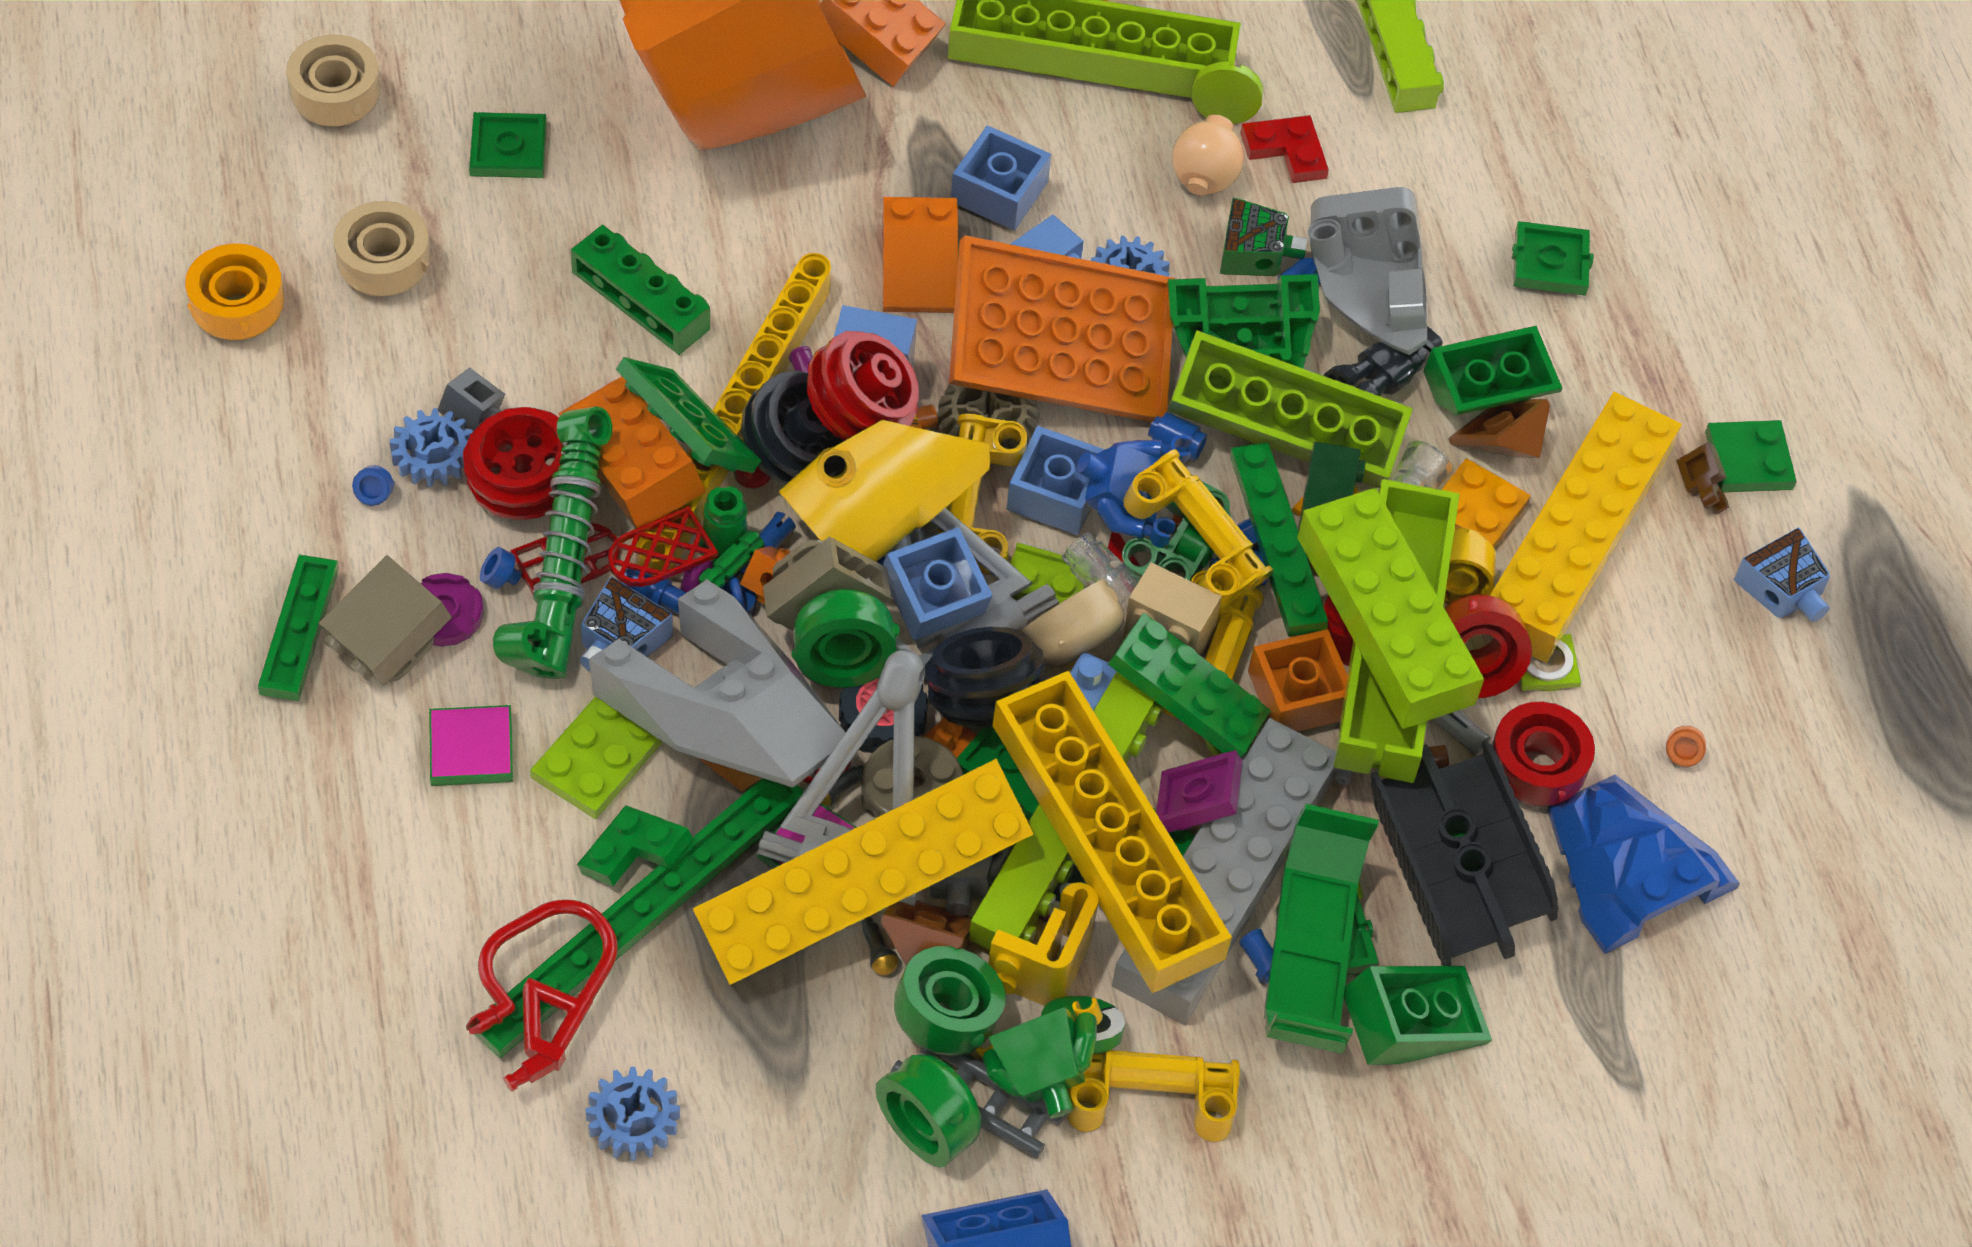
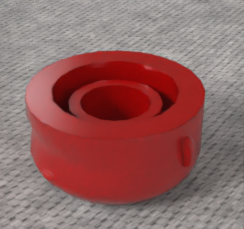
M1475 594L1465 596L1447 605L1444 609L1464 644L1476 635L1487 634L1493 636V639L1486 646L1480 649L1468 650L1484 677L1478 698L1496 696L1517 684L1526 673L1532 656L1531 639L1520 614L1509 603L1491 595Z
M1544 701L1521 704L1510 710L1501 719L1492 742L1494 751L1499 757V762L1503 766L1504 773L1508 777L1510 787L1514 791L1515 798L1520 802L1533 806H1553L1573 797L1584 785L1595 756L1594 739L1584 721L1571 710L1558 704ZM1526 752L1545 754L1555 764L1539 765L1534 763L1527 757Z

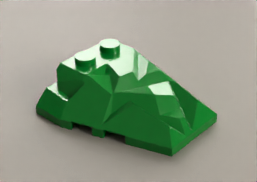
M1318 274L1280 275L1276 284L1206 286V278L1168 279L1169 317L1185 357L1188 354L1196 331H1200L1304 368L1311 346L1310 342L1314 327L1320 313Z

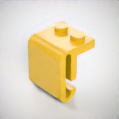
M1072 883L1063 889L1059 909L1054 908L1037 945L997 930L991 942L988 964L1001 979L1005 994H1017L1044 1006L1054 999L1067 996L1092 941L1099 896L1093 887L1085 883ZM1072 929L1059 959L1056 960L1060 952L1062 935L1067 936Z

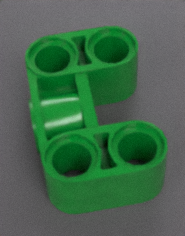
M1202 481L1231 517L1230 502L1227 496L1222 491ZM1175 502L1167 505L1166 509L1183 518L1166 549L1154 546L1146 538H1134L1124 546L1122 551L1124 567L1127 574L1133 579L1139 581L1152 562L1168 571H1182L1185 574V579L1191 581L1194 575L1202 571L1214 554V551ZM1143 551L1151 555L1149 563L1144 566L1138 567L1130 562L1131 557L1137 552Z

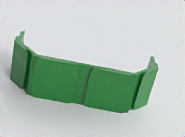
M1305 804L1304 808L1300 811L1295 823L1281 883L1274 946L1264 1006L1267 1038L1341 1054L1344 1052L1347 1042L1353 1034V1028L1340 1026L1357 888L1369 841L1379 825L1378 819Z

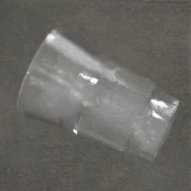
M1411 441L1408 443L1398 466L1389 480L1437 489L1452 475L1453 467L1449 459L1438 448L1423 441Z
M1084 533L1065 550L1061 558L1071 567L1070 571L1085 588L1099 580L1105 579L1109 586L1115 590L1123 610L1127 609L1129 597L1141 576L1116 557L1102 541L1097 542L1091 533Z

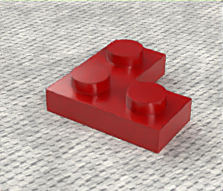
M1311 115L1242 123L1240 134L1249 160L1284 156L1292 183L1327 179L1329 168Z

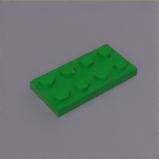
M623 357L616 370L626 380L625 386L648 403L647 409L649 412L664 420L670 426L669 432L672 436L686 443L693 450L691 455L696 461L708 467L712 464L719 465L731 472L741 470L754 473L761 460L673 369Z
M1145 613L1136 621L1108 662V665L1222 753L1237 750L1241 758L1271 711L1257 697L1249 694L1231 680L1227 674L1218 670L1197 654L1192 647L1184 644L1167 631L1162 624L1154 621Z

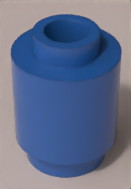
M1166 412L1163 417L1156 416L1150 426L1148 436L1152 440H1162L1163 444H1171L1172 439L1177 435L1188 436L1191 439L1190 446L1175 448L1179 452H1190L1189 460L1195 462L1205 446L1208 435L1201 432V427L1169 412Z

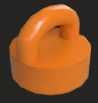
M1683 725L1675 728L1669 734L1666 741L1667 755L1674 764L1681 767L1697 765L1706 753L1704 734L1693 726Z

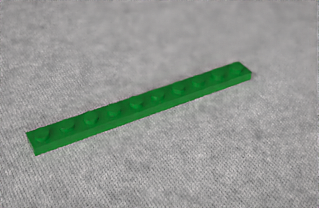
M762 778L694 835L692 841L670 868L659 865L606 909L602 914L612 926L617 938L618 952L616 960L760 839L765 831H769L786 817L802 796L804 790L798 785L790 787ZM591 923L507 993L515 1005V1010L512 1014L503 1018V1023L493 1025L482 1034H474L497 1057L501 1059L524 1039L523 988L528 978L535 979L573 997L584 988L600 961L603 952L602 939ZM540 1001L541 1024L553 1015L558 1008Z

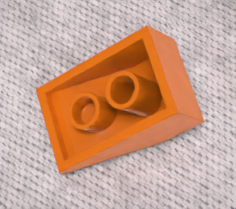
M883 197V312L954 313L958 268L957 198Z

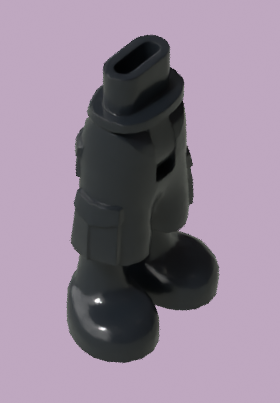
M1427 326L1428 343L1410 355L1396 350L1383 342H1378L1362 351L1357 356V363L1334 366L1323 376L1380 397L1383 393L1393 395L1412 381L1414 375L1426 365L1432 348L1442 346L1443 342L1441 337ZM1363 378L1368 379L1367 381H1364V382L1360 383V384L1357 386V384H1358Z

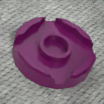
M450 573L433 574L422 579L420 584L443 603L452 617L434 635L433 645L440 647L457 645L471 638L480 628L484 616L482 595L477 587L475 589L469 580L463 576Z

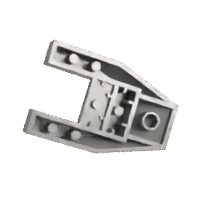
M707 579L678 598L681 635L727 664L693 688L620 639L589 659L593 695L674 750L783 785L794 787L823 766L846 733L793 662L737 599Z

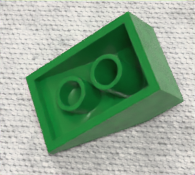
M1369 966L1345 986L1344 999L1367 1065L1403 1064L1485 1045L1492 1041L1465 966Z

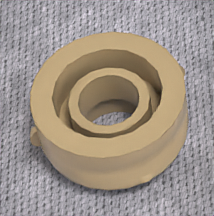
M334 34L315 37L298 46L287 62L286 75L291 101L297 111L307 120L325 126H345L367 116L377 104L381 90L377 58L369 46L356 38ZM332 85H341L338 87H329Z
M391 201L365 203L350 210L341 218L336 226L334 249L337 267L344 280L355 290L372 296H393L413 288L426 274L430 261L428 229L422 217L410 207ZM379 252L393 253L391 255L377 257L373 255Z
M1102 579L1058 604L1027 625L1021 632H1024L1032 642L1043 650L1044 665L1052 668L1064 667L1077 661L1082 653L1094 651L1115 636L1124 623L1125 613L1115 590L1109 586L1105 579Z

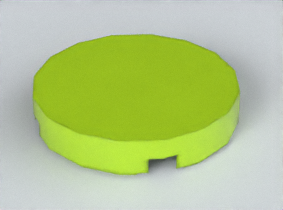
M1221 61L1209 64L1198 72L1192 86V101L1197 111L1206 118L1209 115L1226 117L1233 124L1245 122L1255 116L1262 106L1263 84L1259 76L1249 67L1241 64L1240 68L1230 66L1231 62Z

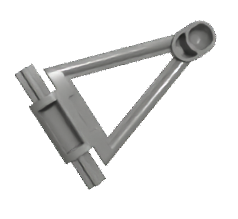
M946 508L930 520L943 532L959 527L975 560L999 580L988 585L993 596L985 614L915 640L917 649L930 644L940 637L942 640H945L954 634L974 628L993 626L1008 627L1021 631L1028 625V621L1059 604L1054 590L1048 584L1015 601L1012 598L1014 595L1032 585L1029 579ZM909 534L893 547V551L911 545ZM936 647L919 656L924 664V669L925 664L933 656V651Z
M900 650L888 657L880 674L877 689L780 825L781 828L804 835L803 843L765 831L763 838L760 840L757 854L786 863L853 830L852 828L813 816V814L887 709L894 711L893 809L913 800L914 703L919 696L925 676L924 664L918 655L911 651ZM920 891L899 902L915 906Z

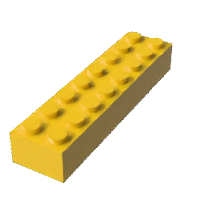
M1613 391L1490 594L1509 603L1520 614L1531 639L1532 656L1545 663H1548L1557 647V643L1565 634L1668 459L1682 426V423Z
M1069 670L996 701L993 720L995 731L1085 882L1096 890L1099 896L1098 903L1150 991L1152 993L1157 992L1226 960L1232 936Z
M997 759L692 909L729 985L1033 835V832Z

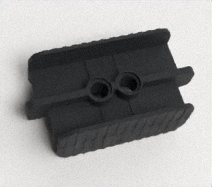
M1489 742L1484 743L1483 754L1441 769H1438L1429 746L1425 744L1423 745L1422 758L1414 783L1390 778L1381 780L1377 772L1371 773V788L1376 812H1378L1379 820L1383 824L1384 832L1388 836L1390 846H1392L1393 853L1397 857L1398 865L1402 869L1404 879L1407 881V886L1412 892L1413 900L1417 904L1419 914H1421L1422 921L1426 925L1427 933L1431 937V942L1436 949V954L1441 960L1442 966H1451V958L1497 942L1503 958H1511L1515 956V944L1509 927L1546 914L1551 921L1557 920L1559 908L1554 880L1551 878L1549 868L1545 864L1544 857L1540 853V848L1535 842V837L1529 829V824L1524 818V813L1519 807V802L1515 798L1514 791L1510 787L1508 777L1504 773L1503 766L1500 764L1499 757L1495 753L1492 744ZM1455 829L1467 832L1461 837H1454L1448 834ZM1468 864H1478L1483 867L1476 872H1469L1464 869Z

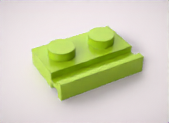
M1017 542L1010 564L1029 579L1032 585L1012 598L1019 600L1048 584L1054 590L1060 604L1085 589L1092 563Z

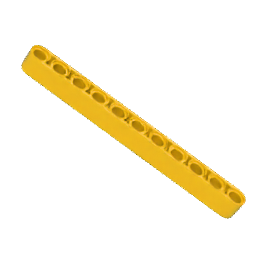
M808 253L800 258L713 409L743 442L744 439L741 433L742 411L751 394L777 374L786 371L790 364L788 358L790 352L801 345L829 295L831 264L829 259L822 254ZM690 449L687 455L693 461L706 493L674 512L690 506L698 521L701 522L708 494L714 488L721 486L729 471L719 465L712 464L708 467L699 463L692 457L691 452L693 450ZM681 517V518H679V519H677V520H674V521H672V522H673V523H676V524H680L683 517ZM688 518L685 526L696 529L691 519ZM664 527L661 537L674 540L678 530L666 529L668 527ZM655 528L646 533L655 535L658 528ZM683 532L679 541L689 543L693 534ZM639 537L636 547L649 550L653 540ZM658 542L654 552L668 555L672 545ZM677 547L673 557L680 558L685 549ZM636 553V564L643 566L647 556ZM651 559L648 567L662 571L665 561ZM670 563L668 570L674 568L676 564Z

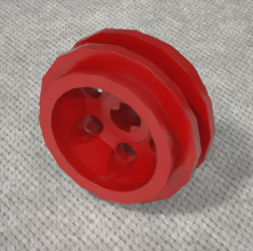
M845 331L832 338L827 345L817 350L808 365L807 394L812 409L822 424L836 437L845 441L881 420L907 426L911 425L917 413L919 384L909 361L889 340L874 333Z
M531 407L505 409L485 419L470 434L463 451L464 473L467 478L468 488L480 506L495 516L512 520L536 519L545 516L546 512L552 511L554 498L549 495V492L552 491L550 481L552 475L558 471L560 466L561 448L563 447L557 434L558 416L552 412ZM555 458L551 465L546 464L548 459ZM497 467L501 469V472L495 475L491 472V469Z

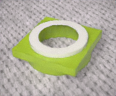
M1563 634L1556 645V649L1565 655L1564 666L1556 672L1548 673L1538 670L1530 662L1526 673L1520 679L1522 691H1557L1562 688L1581 686V678L1571 634Z

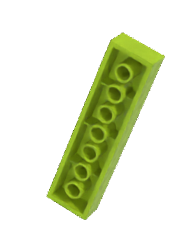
M956 0L949 33L948 59L1192 98V86L1200 70L1209 64L1221 61L1231 62L1230 66H1234L1241 23L1102 0Z

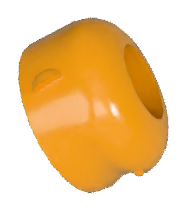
M233 243L216 246L207 250L194 260L185 277V289L189 300L187 307L199 327L217 338L244 340L260 335L275 324L284 306V288L278 264L266 251L253 245ZM237 294L247 295L244 298L238 300L226 299L227 297Z

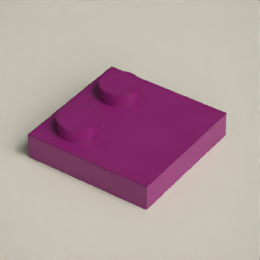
M1237 750L1162 771L1156 814L1168 833L1176 830L1183 831L1191 826L1237 814L1243 763Z

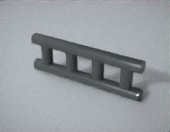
M923 1048L918 1054L929 1055L935 1058L939 1057L959 1069L957 1073L967 1085H969L974 1077L995 1089L984 1108L978 1106L981 1113V1127L1036 1159L1043 1152L1045 1144L1035 1137L1045 1121L1049 1120L1059 1126L1065 1116L1051 1119L1043 1099L1029 1103L1021 1098V1096H1010L989 1079L984 1063L968 1054L947 1056L936 1054ZM897 1060L891 1072L897 1071L903 1062ZM1010 1098L1032 1110L1021 1129L998 1117Z

